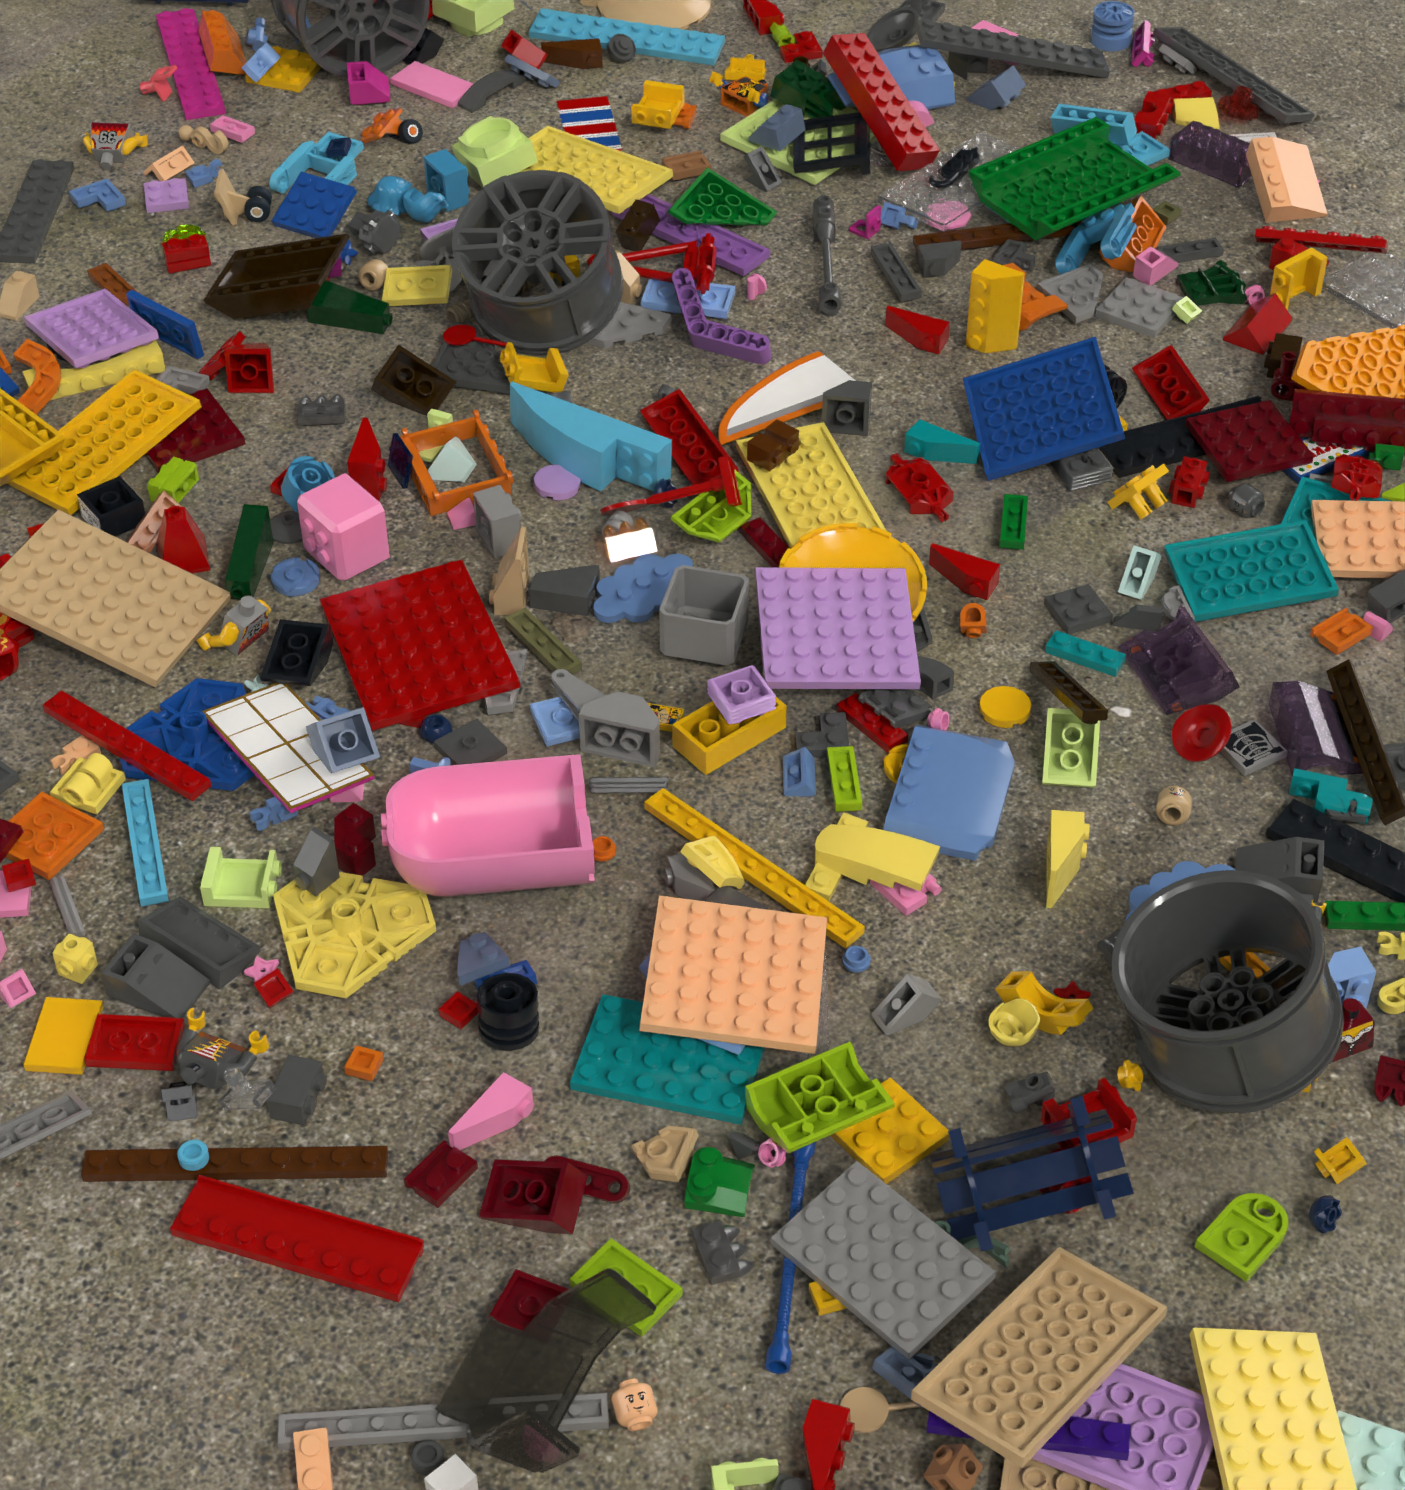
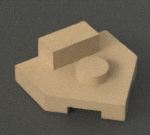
M667 1126L659 1130L657 1136L645 1142L641 1140L631 1145L634 1154L651 1179L679 1182L680 1178H687L692 1158L695 1153L694 1145L699 1135L694 1128Z

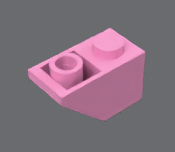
M1149 247L1136 257L1133 277L1144 284L1153 285L1178 267V263L1163 252Z

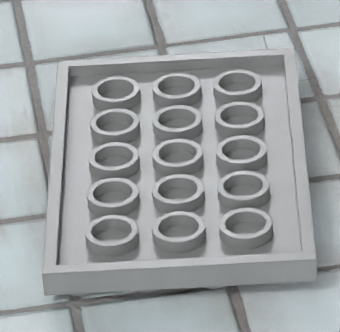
M858 1161L851 1165L771 1237V1245L908 1360L995 1279V1271Z

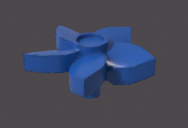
M348 240L341 254V261L344 260L349 266L351 264V257H355L359 253L352 249L350 240Z

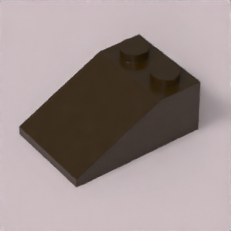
M398 344L374 379L371 390L394 404L427 416L431 409L438 410L455 386L456 381Z

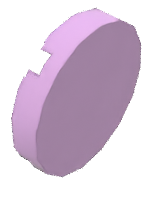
M560 465L543 467L534 476L535 491L546 499L547 496L553 497V500L569 499L578 493V489L581 486V479Z

